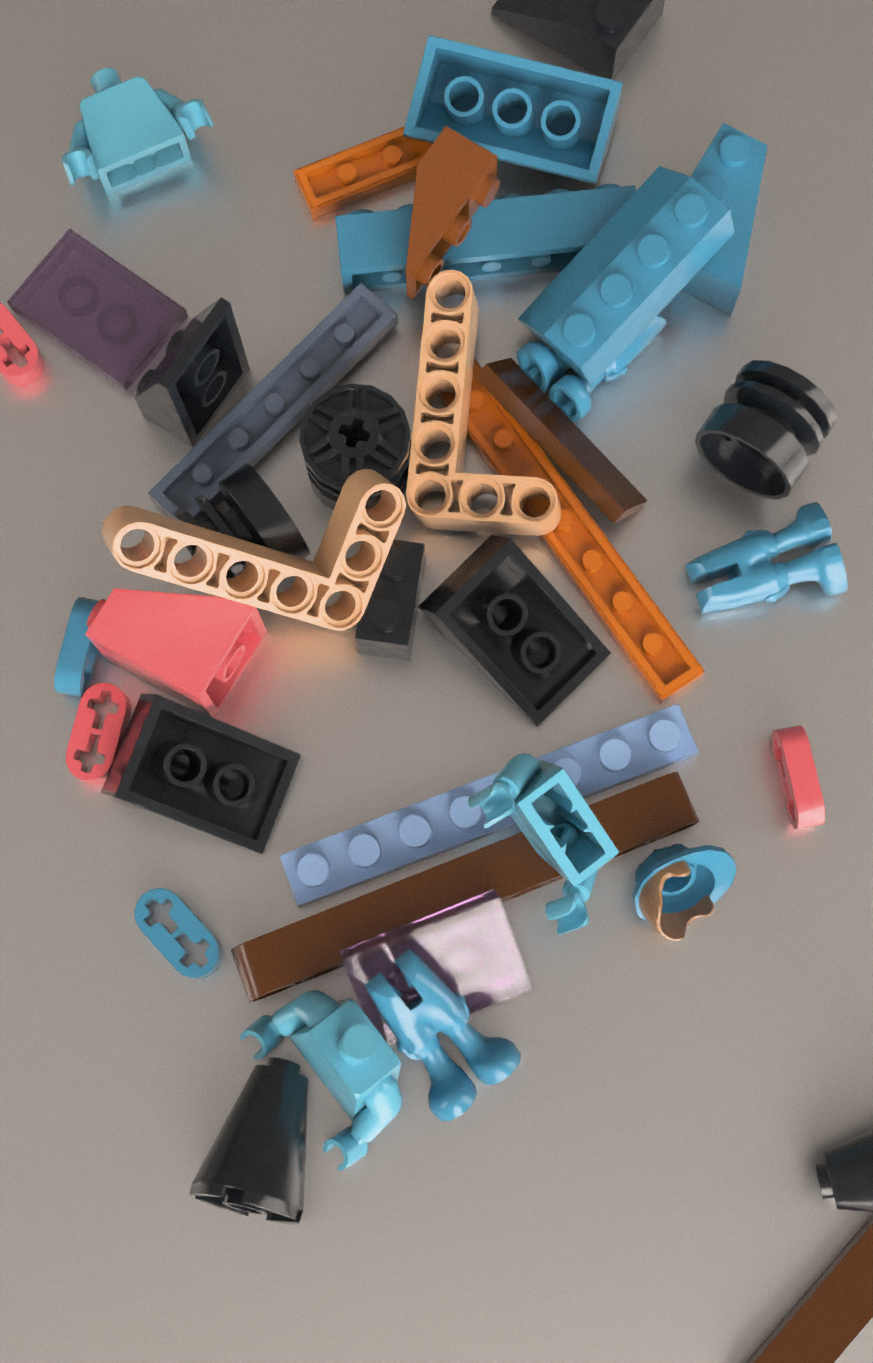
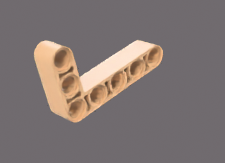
M456 270L442 271L432 278L426 292L406 488L407 503L419 522L432 529L532 536L546 535L557 527L562 516L557 492L547 480L538 477L463 473L479 307L473 286L465 274ZM459 294L465 297L464 301L455 308L448 309L442 307L443 301L451 295ZM447 343L460 345L459 351L450 358L443 359L436 356L441 346ZM442 392L455 394L454 401L448 407L437 409L431 406L436 395ZM445 441L451 444L449 452L444 457L435 460L426 457L428 448L435 442ZM432 491L445 493L444 503L436 510L427 511L421 508L422 500L426 494ZM482 494H492L498 498L497 504L492 511L485 514H478L472 511L473 502ZM534 497H543L550 501L549 509L539 517H530L523 513L524 505Z
M370 469L356 471L348 477L342 487L313 562L135 506H122L110 512L103 522L102 536L117 562L130 571L332 630H345L358 623L365 612L404 516L406 503L400 489L378 472ZM381 490V498L378 503L372 508L365 509L369 496ZM130 530H145L143 539L136 546L130 548L120 546L123 536ZM362 541L359 551L354 556L345 558L349 546L354 542ZM188 545H196V552L191 559L183 563H174L175 555L181 548ZM247 561L246 567L240 575L226 578L230 566L235 562ZM295 576L294 583L289 589L280 593L277 592V587L283 579ZM341 590L342 594L335 604L325 607L329 596Z

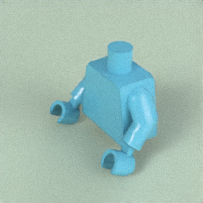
M104 68L97 71L90 80L95 94L82 99L79 103L83 119L74 125L69 151L62 156L61 160L71 186L76 185L75 181L80 177L91 176L93 180L100 178L108 196L191 161L183 130L188 140H192L196 137L194 131L201 126H209L211 128L214 124L202 100L193 99L184 102L162 88L152 89L144 77L137 76L122 82L115 69Z
M518 754L506 763L493 780L492 785L468 799V805L471 809L477 805H480L486 816V822L483 823L484 828H488L511 815L534 850L565 879L562 889L565 897L550 901L545 906L548 920L557 919V933L562 935L588 924L589 915L584 902L590 898L599 868L616 856L619 851L562 767L543 760L537 761L531 754Z
M307 991L274 1012L272 1016H261L240 1035L241 1040L251 1035L260 1041L262 1048L253 1055V1058L258 1060L263 1059L283 1041L284 1036H289L290 1040L351 1119V1126L329 1138L323 1145L324 1153L336 1146L342 1151L344 1161L338 1166L337 1169L339 1171H343L364 1157L368 1151L367 1142H371L400 1111L402 1095L397 1082L401 1062L352 998L335 1001L321 991Z

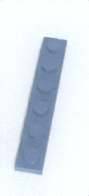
M360 283L148 492L151 500L171 518H174L173 513L185 507L198 523L204 515L194 499L199 495H203L215 506L223 498L218 482L246 463L254 467L305 416L312 402L332 389L398 323L397 313Z

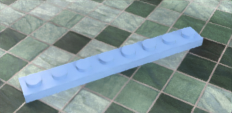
M676 704L535 759L562 767L583 799L695 757L699 751L680 706ZM499 772L279 855L297 906L301 908L517 825L511 815L492 826L484 828L483 823L486 822V816L480 805L472 809L468 805V799L492 785Z

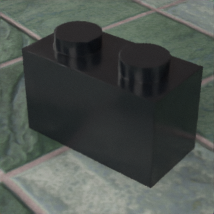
M393 540L365 612L357 623L355 641L358 653L410 661L426 565L425 544Z

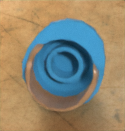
M673 844L668 847L654 849L639 864L635 871V889L632 897L637 915L649 922L665 939L673 941L682 940L685 937V932L690 922L699 917L710 916L714 911V903L733 884L737 871L733 857L724 848L712 845L689 848L683 844Z

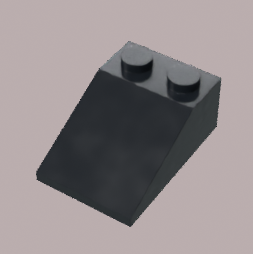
M497 0L491 9V14L596 76L614 80L662 15L665 0Z
M222 297L193 317L185 330H178L171 337L166 348V355L155 370H148L141 378L136 390L137 395L134 397L144 418L192 448L250 370L230 302Z
M491 535L418 606L447 640L536 726L611 654L510 538Z
M141 693L101 793L262 854L301 754L160 695Z

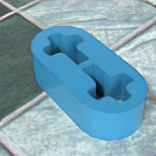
M78 597L72 607L55 670L54 686L58 693L82 697L83 693L92 685L100 651L87 638L85 633L89 629L87 627L88 617L94 606L99 602L98 600Z
M163 888L151 889L140 897L134 911L135 921L140 930L168 962L183 976L195 979L206 978L215 973L221 965L223 957L222 945L185 901L174 892ZM155 901L163 905L168 904L170 901L172 902L173 907L168 913L171 919L179 926L173 933L167 926L159 922L152 926L150 925L149 920L154 915L150 906ZM185 934L196 944L200 945L205 941L209 944L204 953L209 960L205 966L202 967L196 963H192L189 966L185 964L184 960L188 957L189 952L179 941Z

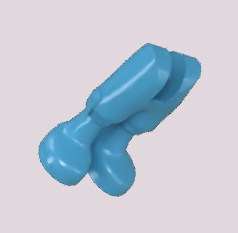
M658 314L591 386L578 374L563 376L570 367L554 352L536 341L525 343L517 351V360L520 368L544 393L549 391V398L571 421L576 422L590 412L592 407L590 394L600 382H609L626 374L629 368L628 365L658 336L667 324V321Z
M813 502L802 505L796 513V520L773 534L767 530L746 531L742 538L705 553L685 564L692 584L705 583L727 576L729 579L707 587L696 595L701 613L706 614L734 609L765 600L766 602H775L787 593L791 584L815 581L827 595L836 596L847 592V575L842 554L837 543L829 544L832 538L831 525L819 503ZM797 548H817L804 556L785 563L771 562L779 554Z
M408 949L394 962L403 972V977L408 987H414L419 993L418 997L406 1005L400 998L403 994L394 985H390L381 972L365 983V987L382 1018L395 1035L398 1051L403 1052L411 1059L422 1060L431 1081L428 1095L430 1110L439 1120L451 1121L470 1108L475 1101L477 1090L473 1081L439 1043L438 1032H442L452 1040L477 1079L486 1085L497 1084L511 1075L520 1063L521 1053L510 1040L501 1037H487L472 1027L468 1022L469 1009L465 1003V997L458 993H453L444 981L411 949Z

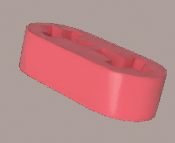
M0 302V330L2 331V334H0V374L10 384L17 386L29 385L42 375L44 358L32 338L5 305ZM14 347L21 356L26 358L28 363L20 368L15 363L13 364L6 351Z
M98 683L90 686L83 693L66 751L68 769L76 778L87 784L105 782L130 722L132 707L129 698L113 684ZM107 696H111V701L118 707L117 713H108L102 730L98 729L101 717L93 710L95 703L103 704ZM96 738H100L97 751L105 757L103 765L95 764L91 772H87V766L80 761L82 753L91 754Z
M799 725L773 730L771 739L772 750L786 810L794 829H802L823 825L825 822V806L810 743L804 728Z

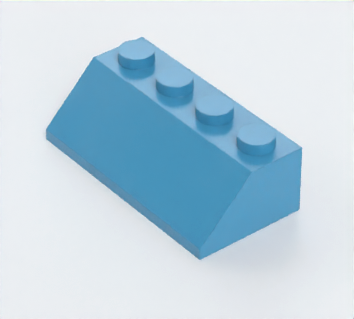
M429 35L403 135L404 137L433 144L444 127L447 126L497 155V160L596 184L610 145L620 108L623 82Z
M659 166L518 317L519 322L591 386L735 234L730 209L691 176Z

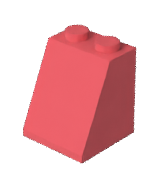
M114 588L107 600L101 599L92 609L87 620V627L89 629L85 635L108 661L193 709L215 718L265 637L267 630L257 607L226 598Z

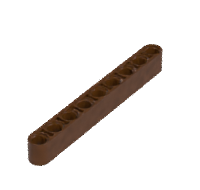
M678 772L661 776L588 805L619 851L613 858L676 834L700 822ZM520 832L249 940L231 949V953L250 1003L272 996L563 879V877L534 850L525 835Z

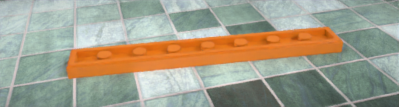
M474 358L467 439L493 475L538 477L547 480L553 485L560 501L562 516L559 524L553 531L538 537L660 704L701 677L705 670L538 443L478 381L476 376L482 370V367ZM442 392L436 395L445 408L451 405L455 399V394L451 392ZM534 497L524 505L523 513L530 517H539L549 509L550 501L543 497Z

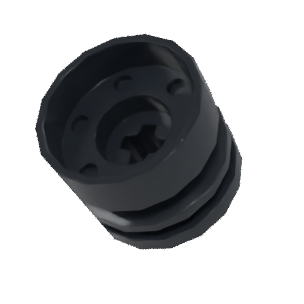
M752 360L743 365L736 376L735 383L731 384L726 390L724 403L715 407L696 435L695 444L702 458L724 479L746 492L762 498L778 500L789 495L808 464L807 456L813 455L818 451L823 438L827 437L834 427L837 416L833 404L823 391L803 375L771 361Z
M347 384L328 390L312 402L302 419L299 442L312 490L323 504L334 510L342 487L348 477L356 471L363 469L378 472L404 494L407 488L411 431L405 411L388 393L371 385ZM357 437L364 438V440H365V441H358V442L356 443L355 448H353V447H348V445H347V444H354L355 441H356V439H357ZM381 490L369 496L365 509L372 508L378 503L381 498Z
M248 463L218 482L221 493L227 503L226 507L219 511L203 495H199L194 499L206 519L200 525H198L185 507L173 513L174 518L299 558L304 559L310 555V550L304 538L265 481ZM196 545L185 546L193 557L196 552ZM247 561L235 562L230 566L226 578L240 575L245 569Z

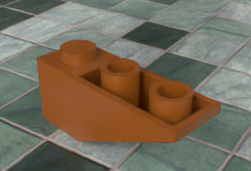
M447 126L444 127L417 165L406 263L407 296L412 299L416 297L423 285L428 287L432 278L441 272L445 254L452 245L459 247L463 243L472 226V216L480 206L486 208L492 202L500 185V180L497 179L498 156Z

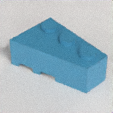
M723 123L691 177L730 209L735 234L687 283L682 291L731 316L741 290L768 145Z

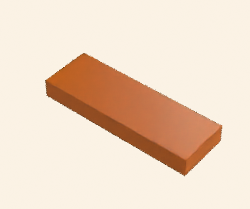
M405 126L293 170L294 180L312 219L315 220L416 179L417 165L432 143L404 137Z

